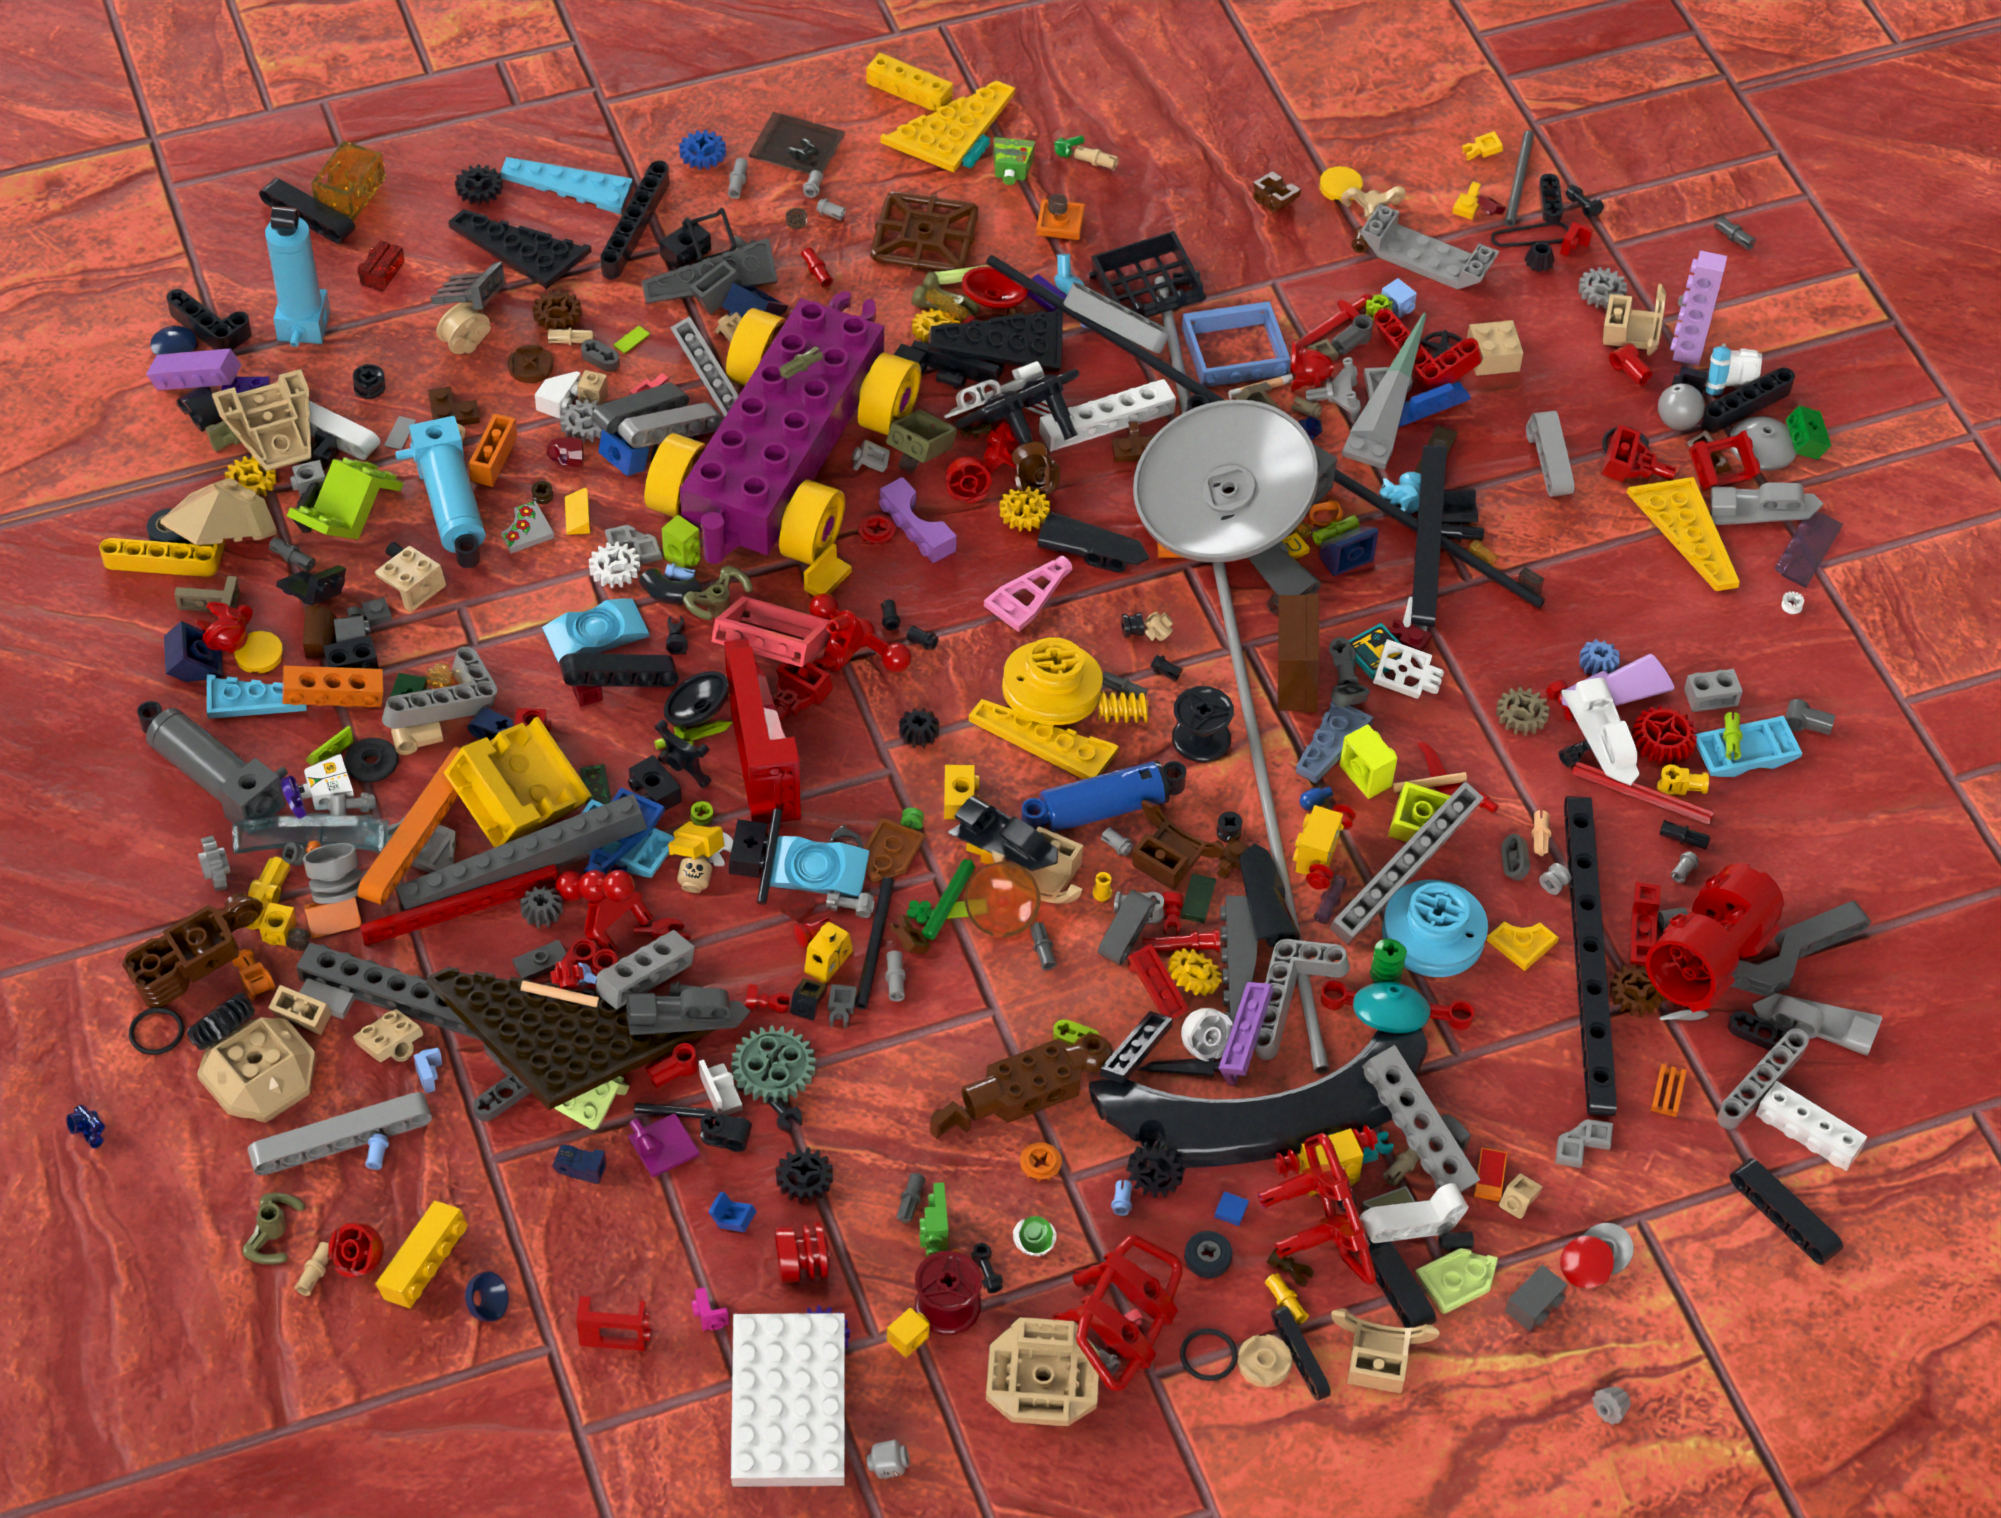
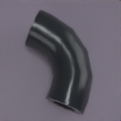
M657 568L645 571L639 578L640 585L652 598L666 604L683 605V597L687 592H702L698 581L694 577L683 581H671L666 579Z

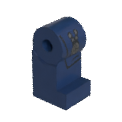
M561 1145L552 1167L560 1174L599 1184L607 1162L605 1151L594 1149V1152H590L571 1145Z

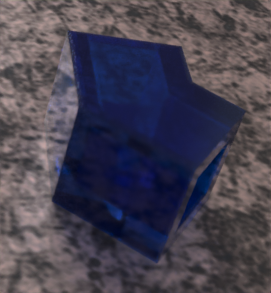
M1309 416L1306 420H1298V423L1306 431L1310 440H1313L1323 432L1321 421L1312 416Z

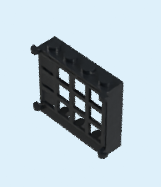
M1175 231L1091 256L1092 272H1089L1088 275L1090 279L1097 278L1105 296L1119 304V301L1130 299L1134 307L1130 310L1146 318L1192 303L1202 302L1206 299V295L1203 293V284ZM1173 252L1178 261L1163 265L1159 256ZM1154 258L1158 267L1143 271L1139 262ZM1134 264L1138 273L1124 277L1119 268ZM1181 266L1185 275L1171 280L1166 270ZM1115 270L1119 279L1109 282L1105 273ZM1161 272L1166 281L1151 286L1146 276ZM1142 278L1146 288L1131 292L1127 282ZM1188 280L1193 290L1184 292L1182 289L1177 291L1174 284ZM1122 284L1126 294L1116 296L1112 287ZM1169 286L1173 296L1163 298L1162 296L1157 297L1154 291ZM1149 292L1154 301L1143 305L1140 302L1137 303L1134 297Z

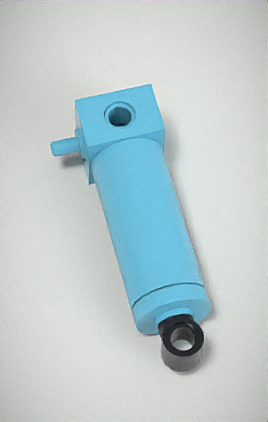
M274 206L271 211V222L265 229V237L278 301L273 318L277 341H289L293 347H298L300 342L322 344L331 310L327 289L319 288L309 226L306 221L299 218L297 208Z
M455 416L409 425L410 449L396 451V459L403 460L413 457L419 477L424 480L444 549L456 553L457 563L461 567L473 568L480 562L479 546L485 540L486 533L465 465L462 439Z

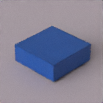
M1224 1191L1214 1217L1240 1226L1249 1200Z

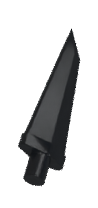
M1213 1057L1209 1058V1061H1203L1199 1058L1150 1062L1136 1070L1214 1077V1072H1220V1062H1213Z

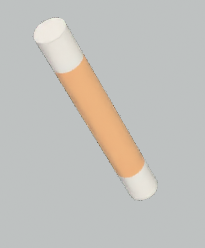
M1287 374L1248 386L1267 382L1274 388L1289 384L1294 378L1292 374ZM1248 386L1228 391L1229 398H1237L1242 390Z

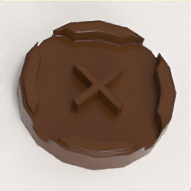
M538 345L521 346L516 349L513 355L511 353L508 358L510 375L522 383L532 384L541 382L548 378L554 366L551 353L543 350V347Z

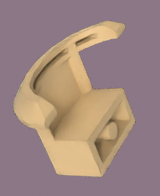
M1658 284L1655 312L1631 310L1632 296L1610 294L1604 323L1603 344L1623 347L1630 343L1636 348L1647 349V356L1654 353L1659 345L1665 308L1666 292L1663 285Z
M1038 827L1037 831L1049 843L1058 848V863L1034 871L1019 866L1015 873L1006 864L1004 855L995 851L992 852L993 861L1003 878L1014 888L1032 898L1044 902L1066 904L1075 901L1082 893V888L1073 884L1070 885L1067 891H1064L1081 866L1082 844Z
M1341 1308L1331 1312L1332 1320L1337 1325L1349 1332L1355 1333L1347 1383L1401 1393L1405 1381L1409 1344L1432 1341L1440 1333L1436 1328L1428 1324L1415 1328H1397L1359 1319L1350 1314L1347 1309Z

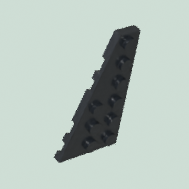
M465 209L448 221L449 228L546 289L592 252L590 245L573 244V240L566 238L564 241L552 238V234L524 226L513 227L507 221L501 220L496 222L489 220L486 215Z
M1063 308L1056 309L1053 312L1039 311L1031 315L1017 314L990 318L986 321L973 320L970 323L964 324L951 323L931 326L929 329L928 350L1018 366H1025L1037 361L1041 365L1042 370L1059 372L1062 355Z

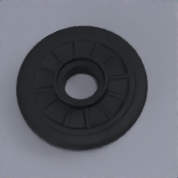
M366 738L356 742L348 749L345 754L344 765L348 774L354 779L362 782H377L387 778L395 771L399 756L395 747L390 742L380 738ZM370 756L378 758L373 764L365 762V759Z

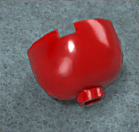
M973 456L957 458L949 465L945 474L948 494L956 501L957 499L960 501L965 500L964 503L970 504L984 498L992 484L988 467L982 460Z
M346 1223L332 1233L328 1246V1255L330 1260H334V1264L337 1266L334 1269L344 1277H361L373 1272L380 1264L384 1255V1244L380 1234L370 1225Z

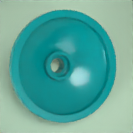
M1372 983L1360 989L1353 1000V1010L1356 1016L1368 1026L1384 1032L1408 1033L1422 1028L1430 1017V1006L1427 1000L1415 989L1400 983Z

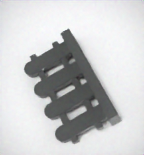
M502 262L493 263L483 273H465L450 276V281L443 283L444 288L437 289V294L431 296L432 304L472 301L474 310L483 309L506 284Z

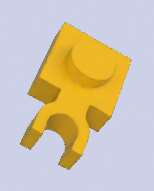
M1494 131L1475 138L1474 144L1462 145V151L1466 153L1467 160L1474 159L1479 154L1485 158L1502 152L1503 145Z

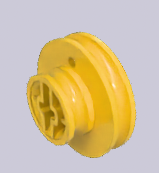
M1048 637L1023 645L1008 657L1004 666L1002 692L1008 705L1024 718L1041 724L1066 725L1086 718L1096 709L1101 694L1103 675L1097 661L1089 653L1079 648V646L1066 639Z

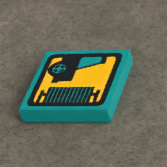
M1382 623L1348 640L1356 652L1355 662L1371 679L1375 677L1387 639L1401 644ZM1393 653L1387 657L1397 661L1401 659L1402 653ZM1383 667V673L1391 670L1389 668Z

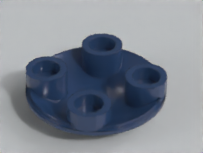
M169 326L154 334L150 346L155 355L192 352L197 347V341L190 329L182 326Z

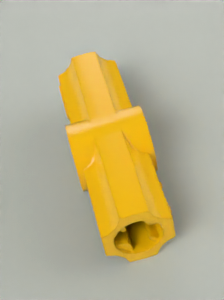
M269 858L260 878L253 880L250 885L248 896L257 898L263 904V910L256 921L246 926L247 929H259L269 902L277 904L280 899L281 886L290 871V864L282 858Z

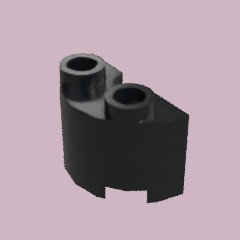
M209 386L198 387L176 400L179 409L185 415L188 414L193 424L201 432L205 431L206 427L223 421L218 413Z

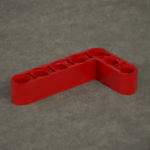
M1380 309L1374 315L1377 330L1384 341L1398 355L1411 332L1390 309ZM1466 338L1435 359L1419 343L1412 373L1428 391L1448 383L1451 384L1482 362L1483 355L1479 343L1474 338Z

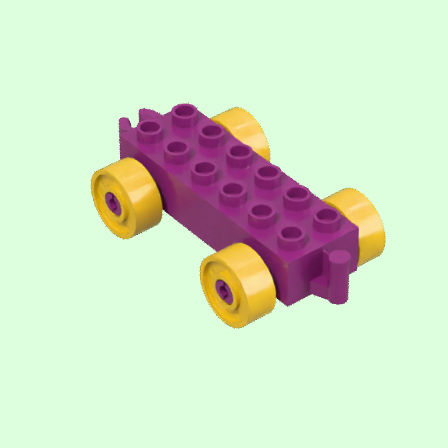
M848 291L836 294L830 300L828 307L818 302L800 298L788 319L756 308L748 310L735 330L726 363V375L729 381L744 386L712 439L707 445L682 435L671 433L659 446L646 479L645 504L649 509L672 517L679 515L699 528V531L703 532L704 558L707 562L713 564L722 562L725 556L739 545L768 555L780 536L779 549L783 556L812 565L832 543H835L843 520L845 495L841 490L813 481L857 407L858 423L861 427L888 435L892 422L912 413L921 381V367L919 363L884 352V326L875 323L876 306L874 300L867 299L864 301L861 316L842 312L851 306V294ZM813 347L819 348L815 352L816 354L820 351L822 352L823 359L809 366L807 371H800L788 379L780 375L779 368L793 360L797 354L802 355Z

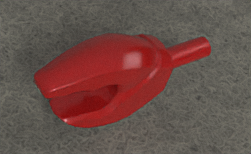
M662 918L653 921L652 927H634V933H652V939L657 940L660 936L671 932V930L684 929L685 925L674 918ZM677 932L684 939H691L690 934Z

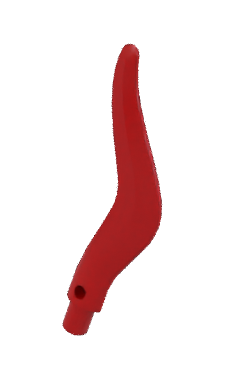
M1418 741L1417 745L1424 753L1430 777L1447 775L1436 752L1427 743ZM1463 783L1436 786L1435 788L1443 794L1452 796ZM1475 789L1484 797L1479 807L1485 808L1494 814L1498 810L1499 805L1491 801L1488 795Z

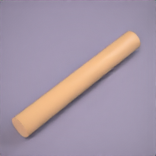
M1466 772L1406 782L1430 788L1467 782ZM1405 782L1393 783L1394 793L1401 792Z
M524 980L521 985V991L596 1008L599 1003V997Z

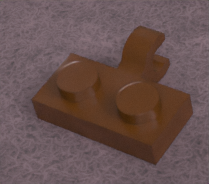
M1138 421L1128 422V438L1112 439L1114 462L1139 461L1142 453L1154 436L1139 437Z

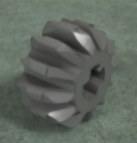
M544 885L542 889L538 890L534 886L533 892H525V898H522L520 901L521 916L523 919H526L529 926L536 923L538 929L542 924L549 928L550 922L558 923L559 916L563 913L562 897L557 895L555 888L548 890L546 885Z

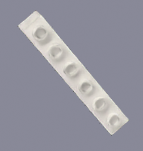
M1165 379L1150 382L1149 384L1131 388L1117 394H1111L1085 404L1069 407L1071 421L1078 433L1075 437L1064 441L1059 425L1055 422L1052 414L1040 417L1039 433L1051 452L1128 428V422L1138 421V424L1172 414L1175 412L1176 397Z

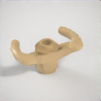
M1395 186L1385 193H1380L1376 190L1364 193L1358 188H1349L1342 194L1341 201L1346 207H1350L1352 204L1350 198H1353L1364 208V218H1367L1368 221L1379 204L1388 206L1391 203L1395 206L1405 199L1406 191L1401 186Z

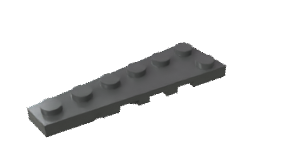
M769 238L722 253V255L704 259L692 265L678 268L675 271H669L643 280L641 283L645 303L651 304L693 297L694 294L690 286L724 260L737 271L744 285L759 286L777 283Z

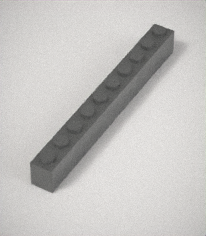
M633 793L398 885L396 888L406 911L546 866L562 863L643 831L647 827Z

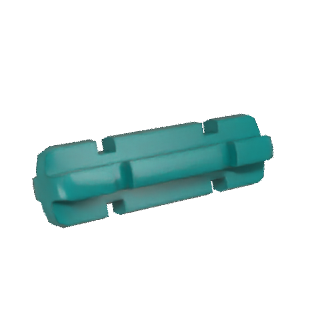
M983 134L977 139L967 152L968 154L962 159L964 167H973L985 149L990 145L989 136L986 137Z

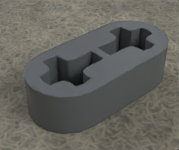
M591 339L582 343L581 355L585 361L607 372L615 371L620 366L619 354L614 349Z

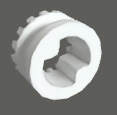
M1794 591L1792 593H1785L1782 601L1783 610L1789 614L1800 613L1803 608L1804 597H1801V594H1798V592L1794 593Z

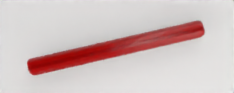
M1577 762L1573 767L1572 774L1699 822L1710 824L1714 812L1712 810L1636 782L1629 786L1606 776L1603 770L1588 764Z

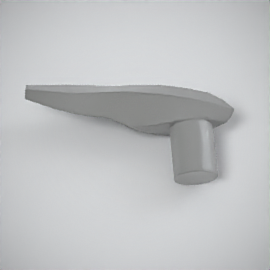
M1690 1009L1661 1016L1660 1020H1698L1707 1017L1709 1014L1705 1010L1692 1013Z

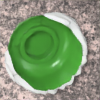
M1031 1216L1021 1220L1013 1230V1240L1017 1248L1030 1256L1039 1257L1047 1254L1054 1247L1057 1238L1056 1230L1051 1223L1039 1216Z

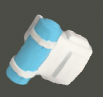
M1722 343V346L1714 347L1710 357L1711 363L1705 382V391L1710 395H1721L1725 386H1734V388L1739 389L1759 379L1762 353L1746 348H1741L1740 351L1730 350L1724 343Z

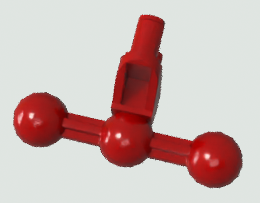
M819 593L810 601V614L829 620L826 628L831 634L823 657L813 661V665L824 671H838L849 662L859 647L866 646L882 656V663L888 671L893 673L902 672L911 664L912 656L910 650L904 644H888L875 635L873 624L868 619L858 618L849 610L841 612L837 600L831 594Z
M567 870L556 879L555 889L557 895H560L563 900L575 902L584 897L590 901L587 903L589 908L584 933L587 939L594 940L599 949H610L613 951L618 949L606 931L610 925L629 909L640 926L647 924L649 920L654 918L642 901V892L634 891L635 882L633 877L623 870H614L607 875L598 870H590L583 875L575 870Z

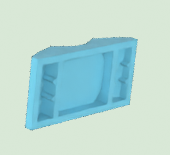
M626 598L605 600L593 609L584 612H567L543 626V632L558 664L561 657L566 654H597L649 637V632L633 599Z
M1784 716L1741 724L1740 730L1743 734L1742 741H1740L1741 757L1737 760H1734V752H1732L1731 760L1725 756L1726 742L1723 740L1725 728L1694 734L1697 736L1696 746L1711 776L1736 777L1751 769H1774L1802 756V751Z
M591 799L582 813L604 804ZM654 828L616 864L627 873L652 878L668 856V843L674 840V836ZM617 841L603 846L602 850L613 854L621 846V843Z
M778 836L770 886L821 894L837 891L840 892L842 897L858 899L859 894L863 891L870 852L869 850L840 842L822 843L802 837Z

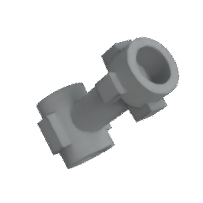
M361 793L360 798L346 799L345 794H331L330 800H328V810L331 811L333 816L346 815V809L361 808V812H369V809H374L376 805L374 795L369 793Z
M834 891V893L828 892L826 907L831 908L832 911H837L838 907L856 909L855 914L857 916L869 918L874 911L875 901H873L874 897L868 893H861L858 899L840 897V892Z

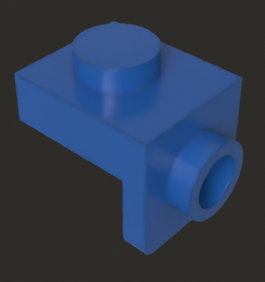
M719 1192L709 1209L710 1216L719 1228L740 1232L746 1231L757 1212L752 1204L731 1201L725 1192Z

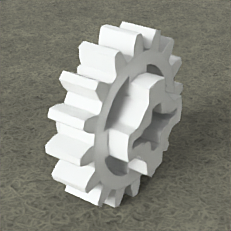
M607 542L606 548L598 546V552L593 551L591 553L592 558L589 559L590 575L594 576V581L601 580V586L609 583L610 588H614L615 584L623 587V582L625 581L631 584V577L637 578L638 571L641 570L639 554H636L635 548L628 549V544H624L621 547L619 542H616L615 546H611Z

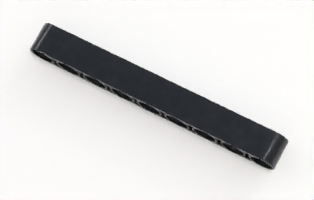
M1423 445L1411 624L1415 626L1435 627L1447 447Z

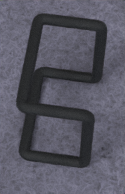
M720 207L716 213L692 220L686 217L682 222V226L688 225L698 255L695 263L722 255V253L733 251L737 248L723 207ZM721 214L732 247L727 251L702 258L703 256L692 224L717 217Z

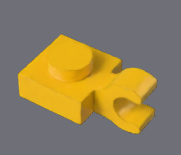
M1473 181L1468 194L1461 193L1453 206V214L1473 220L1480 207L1476 203L1480 194V183Z

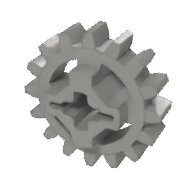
M1598 267V271L1591 268L1589 273L1584 272L1583 277L1580 278L1578 293L1582 294V300L1588 299V305L1595 303V308L1603 305L1604 309H1607L1610 294L1626 296L1627 283L1623 282V276H1617V271L1611 273L1610 268H1607L1606 271H1603L1601 267Z
M585 399L584 403L576 400V405L569 403L568 409H562L560 425L561 431L565 432V437L572 436L583 440V443H585L586 439L594 442V437L601 439L603 429L591 419V415L597 407L596 400L592 403H589L588 399Z
M213 836L201 838L203 853H199L198 858L204 879L211 878L215 891L227 889L225 874L231 872L224 847L217 848Z

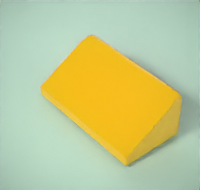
M587 488L578 490L565 497L567 535L590 533Z

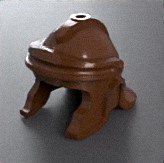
M1028 442L1020 445L1013 451L1012 461L1017 465L1015 481L1019 492L1025 491L1029 486L1032 492L1038 489L1040 496L1042 494L1048 495L1057 488L1060 482V466L1050 457L1044 442Z

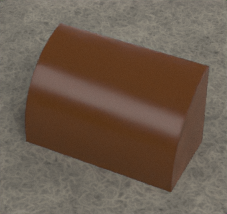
M305 607L303 647L306 658H325L323 646L336 643L334 619L337 617L332 611L324 607Z

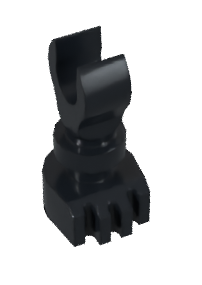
M670 616L667 620L670 632L666 639V650L674 655L686 654L688 640H686V636L682 633L684 630V618L680 616V623L673 624Z
M1586 739L1579 744L1575 743L1572 746H1566L1559 751V759L1566 767H1571L1579 762V758L1584 756V752L1591 749Z

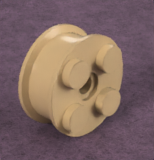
M467 301L453 306L443 315L438 323L436 333L441 341L448 342V347L453 353L463 354L466 352L469 354L476 349L477 345L490 332L491 327L489 318L485 314L478 313V309L474 310L473 302Z

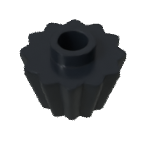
M1543 241L1533 244L1524 258L1527 262L1526 266L1538 272L1542 270L1548 271V268H1553V263L1555 262L1551 245Z

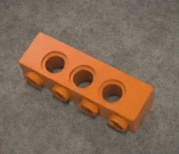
M308 666L283 667L282 704L333 705L343 707L364 706L369 708L381 707L382 669Z

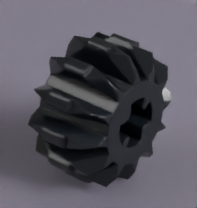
M913 708L912 713L905 711L903 718L899 720V736L904 739L905 745L912 743L913 748L917 745L925 748L926 743L933 745L935 738L939 736V720L935 718L933 711L926 713L925 708L921 711Z

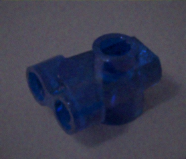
M85 1105L75 1107L74 1113H70L66 1117L68 1130L73 1135L82 1132L91 1148L100 1147L104 1141L101 1133L105 1129V1124L101 1121L95 1110L90 1111Z

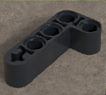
M174 289L166 296L172 318L190 329L198 338L214 350H234L252 335L249 316L245 312H234L222 320L181 289Z

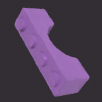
M903 477L880 488L879 505L881 509L892 517L897 527H901L904 530L907 538L919 547L923 556H927L934 563L956 551V535L943 521L927 522L913 514L912 511L916 507V491Z

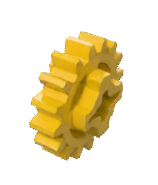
M930 309V312L922 310L921 315L916 314L915 318L912 319V334H915L916 340L922 339V342L926 343L929 339V329L931 326L951 323L960 324V321H956V315L950 316L949 311L943 313L942 309L935 310V312L933 309Z
M243 456V461L241 462L234 460L235 466L228 465L225 479H237L239 485L254 491L256 495L262 494L267 496L266 490L273 491V484L277 483L275 469L265 471L254 456L251 459Z
M1185 948L1181 952L1177 950L1167 964L1169 965L1167 971L1172 973L1170 977L1177 980L1176 985H1183L1186 992L1192 990L1194 995H1198L1199 992L1203 996H1206L1208 993L1213 994L1222 981L1220 979L1222 973L1217 971L1219 967L1212 964L1211 958L1205 959L1204 953L1198 955L1194 949L1190 953Z

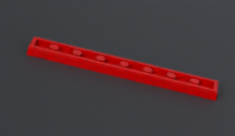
M555 864L359 925L363 943L365 946L372 945L524 897L526 891L533 892L534 886L538 890L542 889L544 885L548 889L555 887L556 879L558 878Z

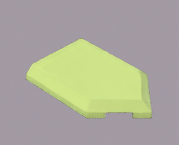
M1459 1248L1416 1269L1415 1272L1418 1280L1439 1311L1446 1314L1490 1292L1498 1257L1490 1255L1486 1257L1471 1253L1472 1250Z

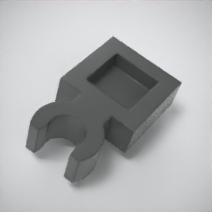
M831 984L828 1011H831L829 1016L830 1027L834 1026L835 1020L842 1019L843 1028L847 1029L849 1025L848 1013L854 1014L857 987Z

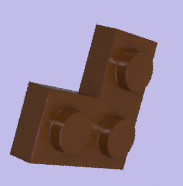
M451 386L428 389L433 420L455 416L457 424L460 425L480 423L476 400L453 403Z

